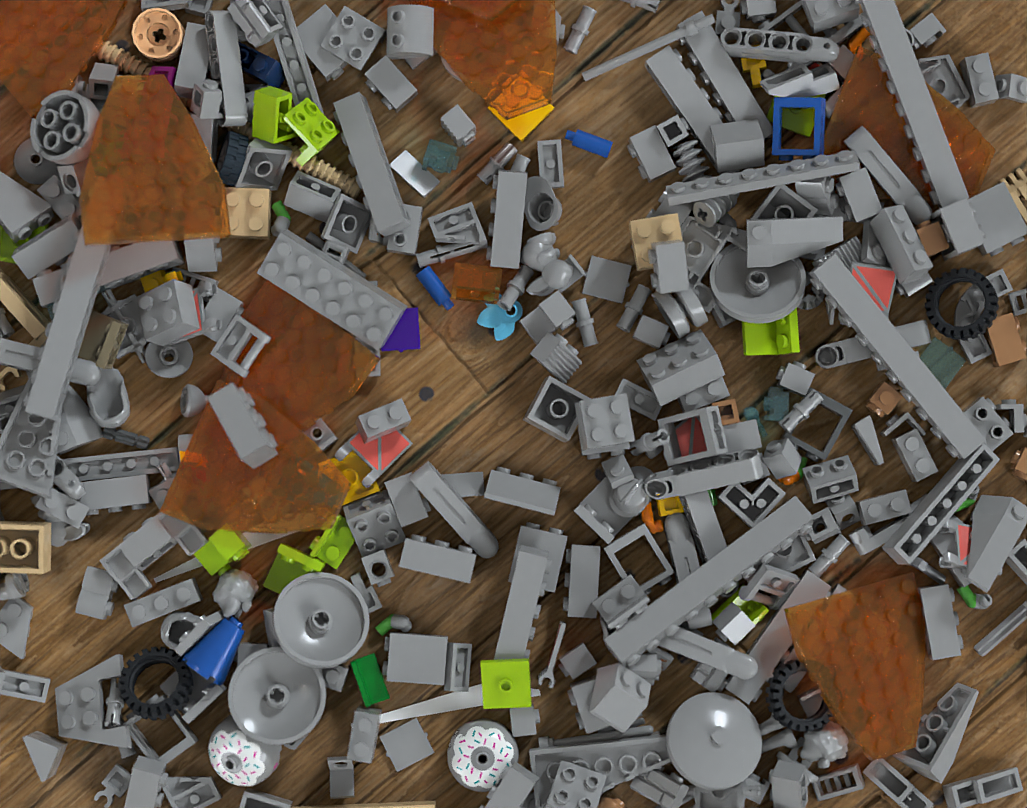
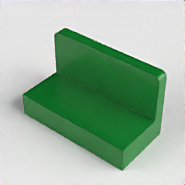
M375 652L350 662L366 708L390 698Z

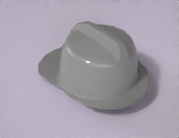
M533 176L527 179L524 212L530 226L537 231H544L551 226L559 224L558 221L562 215V204L556 198L551 185L546 179Z
M635 466L630 468L635 480L614 489L612 488L609 494V503L616 514L628 518L637 516L652 500L645 491L644 482L653 472L646 467Z

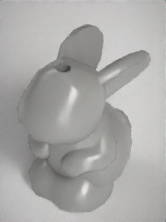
M542 233L528 239L527 244L520 253L521 264L542 272V276L531 282L527 287L526 291L530 295L546 296L555 289H562L568 285L573 274V266L567 261L558 259L560 257V250L553 247L556 242L555 233Z
M58 487L53 488V489H55V490H57V491H59V492L65 494L60 488H58ZM35 495L30 498L31 502L34 505L38 501L40 495ZM42 510L38 511L39 518L44 519L45 522H51V545L54 547H60L68 541L77 540L90 530L89 523L82 522L79 529Z

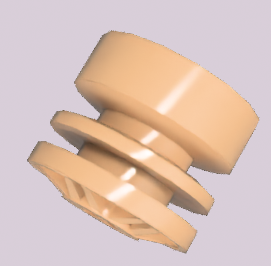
M152 8L138 15L133 23L132 37L134 44L145 57L151 61L163 63L172 61L180 55L185 31L174 14L166 9ZM163 32L166 39H161L158 43L155 35H160Z

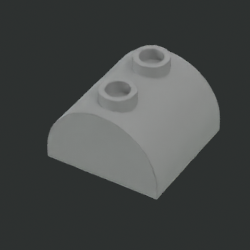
M395 5L388 7L386 57L393 60L433 56L434 8L423 5Z

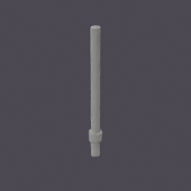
M710 14L697 21L691 20L684 23V27L582 72V76L585 81H588L687 35L691 37L699 33L700 29L716 23L715 19Z

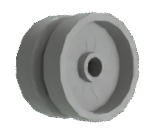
M690 286L689 290L672 292L673 296L670 293L660 294L657 291L652 294L659 311L679 339L690 333L687 319L696 327H700L708 322L706 313Z

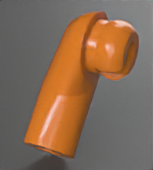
M861 27L847 42V48L860 61L865 58L862 43L870 36V33L864 27Z
M650 501L641 512V519L650 533H661L664 531L663 522L660 519L654 521Z

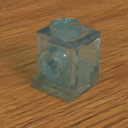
M430 139L423 158L422 170L427 171L428 167L439 173H451V170H456L460 159L459 156H456L457 147Z
M769 387L767 397H763V411H767V415L762 416V421H781L789 414V392H783L782 387Z

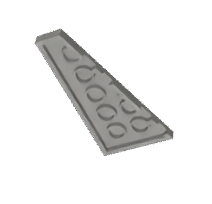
M31 373L0 437V481L51 499L62 409L58 421L25 412L24 399L26 394L31 392L33 383H31Z
M666 734L529 749L531 771L539 777L534 786L536 808L545 807L562 760L606 775L602 793L622 782L632 780L642 773L652 771L672 762L667 751Z

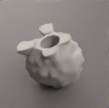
M231 569L220 576L218 584L212 593L213 600L219 604L223 617L230 618L234 615V617L239 618L242 611L247 612L252 605L251 600L259 586L251 574Z
M833 721L823 724V727L804 733L805 741L800 756L802 759L808 760L809 763L819 760L818 768L829 767L830 762L846 757V752H848L847 745L849 740L841 725Z

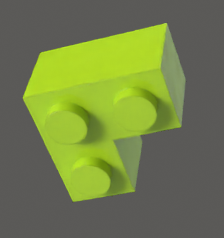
M272 86L255 90L252 137L273 144L297 137L298 134L283 120V116L294 108L292 107V93Z
M226 523L208 538L210 541L195 552L194 556L211 576H216L217 574L222 576L224 572L231 569L229 565L231 562L240 561L249 554L247 549L252 545L233 523Z

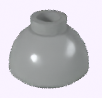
M187 384L182 390L180 399L182 415L184 417H192L199 414L203 409L207 410L209 407L207 397L209 396L204 395L198 387Z

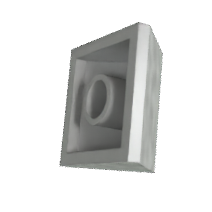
M758 118L710 125L717 173L765 166L764 137Z
M255 138L248 145L240 177L234 186L237 188H261L277 191L292 153L291 148L279 142L273 144Z
M339 193L321 238L324 241L331 240L350 249V252L357 254L370 224L371 211L362 203Z
M39 731L23 737L41 782L56 775L68 743Z

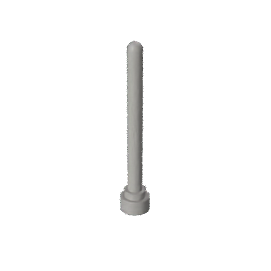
M651 725L628 728L626 732L614 730L556 740L554 737L544 736L539 737V748L651 735L654 729Z

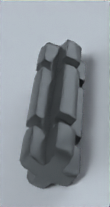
M104 428L103 437L109 440L115 439L116 442L130 446L136 445L137 448L144 450L149 446L150 438L146 436H138V434L121 429L116 430V428Z

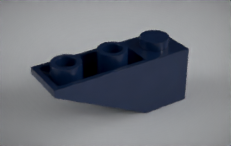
M239 42L242 72L264 85L280 89L286 79L282 65L277 60Z

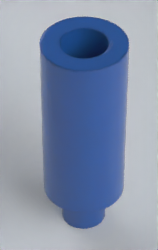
M579 129L576 132L567 130L565 139L573 141L572 146L605 158L608 157L613 144L609 140Z
M430 266L416 275L438 306L443 305L447 311L455 306L450 300L452 297L451 293Z

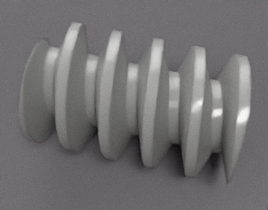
M698 139L682 143L673 148L677 150L672 153V157L680 158L675 162V165L683 167L679 171V175H687L682 180L683 183L695 181L701 177H712V175H704L709 166L700 165L706 160L705 157H697L702 148L694 149V146L699 142Z
M739 193L695 201L692 210L696 220L704 226H713L716 221L737 204Z

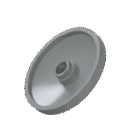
M732 243L718 254L710 271V290L717 305L733 318L748 323H769L782 319L799 305L805 292L806 273L799 257L772 267L747 268V253Z
M316 572L294 579L282 590L273 609L272 625L279 645L292 659L313 668H331L348 661L361 648L369 630V612L364 598L350 582L334 574Z
M281 647L259 650L243 660L235 670L228 690L229 708L238 727L252 739L268 745H285L306 736L319 722L326 702L325 683L319 669L298 663L288 656Z
M707 692L689 698L676 709L667 727L666 745L674 767L686 780L701 788L722 790L741 783L754 771L761 756L762 736L755 717L743 703L723 693Z

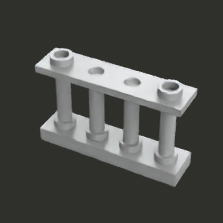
M801 0L772 22L770 19L763 22L758 29L775 31V28L786 21L794 33L807 34L793 16L803 8ZM859 15L857 19L843 23L845 26L838 31L832 27L823 30L825 38H829L837 45H840L861 27H864L861 16ZM826 43L824 46L830 47V44ZM784 44L775 45L777 49H781L785 46ZM809 61L807 63L788 62L787 70L801 64L808 68L817 61Z

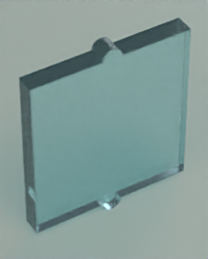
M936 337L932 339V343L927 346L920 356L922 362L944 389H946L966 362L963 357L953 351L952 346L948 347Z

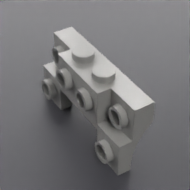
M174 501L155 517L146 519L142 523V527L136 532L127 534L123 538V542L103 557L100 562L128 597L135 601L152 587L142 572L177 543H179L188 556H191L209 541L197 524L190 519L182 506Z

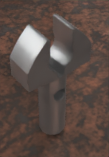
M918 556L910 564L939 584L945 582L946 577Z

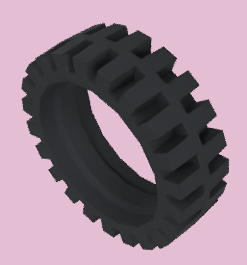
M954 268L950 269L951 272L949 273L945 271L942 273V277H937L934 280L935 283L928 288L929 293H926L925 309L927 317L934 328L948 338L950 337L953 340L961 339L963 341L968 340V338H977L978 334H984L986 332L985 329L993 325L992 321L997 317L996 312L999 305L996 291L984 275L973 269L960 268V270ZM959 282H969L978 286L983 292L985 299L984 310L980 318L972 324L963 327L953 326L945 322L941 317L939 300L943 292L951 285Z
M151 647V651H148L146 648L142 650L143 654L141 656L138 653L133 656L135 658L134 661L128 660L126 663L128 668L123 667V676H120L119 679L121 684L119 689L123 700L136 715H140L143 719H148L149 717L151 720L157 721V717L163 720L166 719L167 714L171 717L175 715L174 710L178 709L181 711L183 709V702L188 703V695H192L193 691L191 686H194L193 676L186 662L174 650H168L166 647H161L160 650L157 647ZM160 663L173 666L178 673V684L175 691L167 699L159 703L146 704L136 697L134 685L138 676L146 668Z
M796 659L781 664L779 669L774 670L772 673L774 676L769 678L768 683H770V686L766 687V693H769V697H766V703L770 704L768 707L769 712L774 714L772 717L779 721V724L796 731L820 729L823 727V724H827L830 721L829 717H834L836 712L833 710L838 708L839 705L836 702V698H840V693L836 692L839 686L838 683L834 682L835 676L829 673L830 670L827 667L813 660ZM799 671L813 674L819 680L823 689V700L819 710L813 716L806 719L793 717L785 709L782 702V690L786 680Z

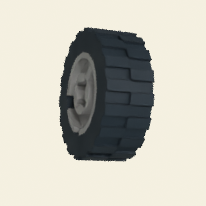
M232 131L227 132L215 166V182L232 187L237 183L245 162L249 141L248 136Z

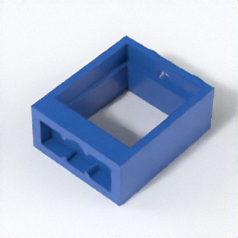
M774 97L772 155L779 156L781 161H793V156H803L802 160H806L818 155H824L826 99L822 97ZM782 108H815L814 149H781Z

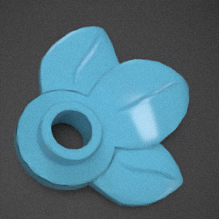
M492 293L483 297L487 308L480 313L477 323L483 327L494 328L495 339L500 341L506 339L514 332L515 322L521 318L523 309L521 304L515 301L512 306L516 310L515 314L508 315L497 304L502 295Z

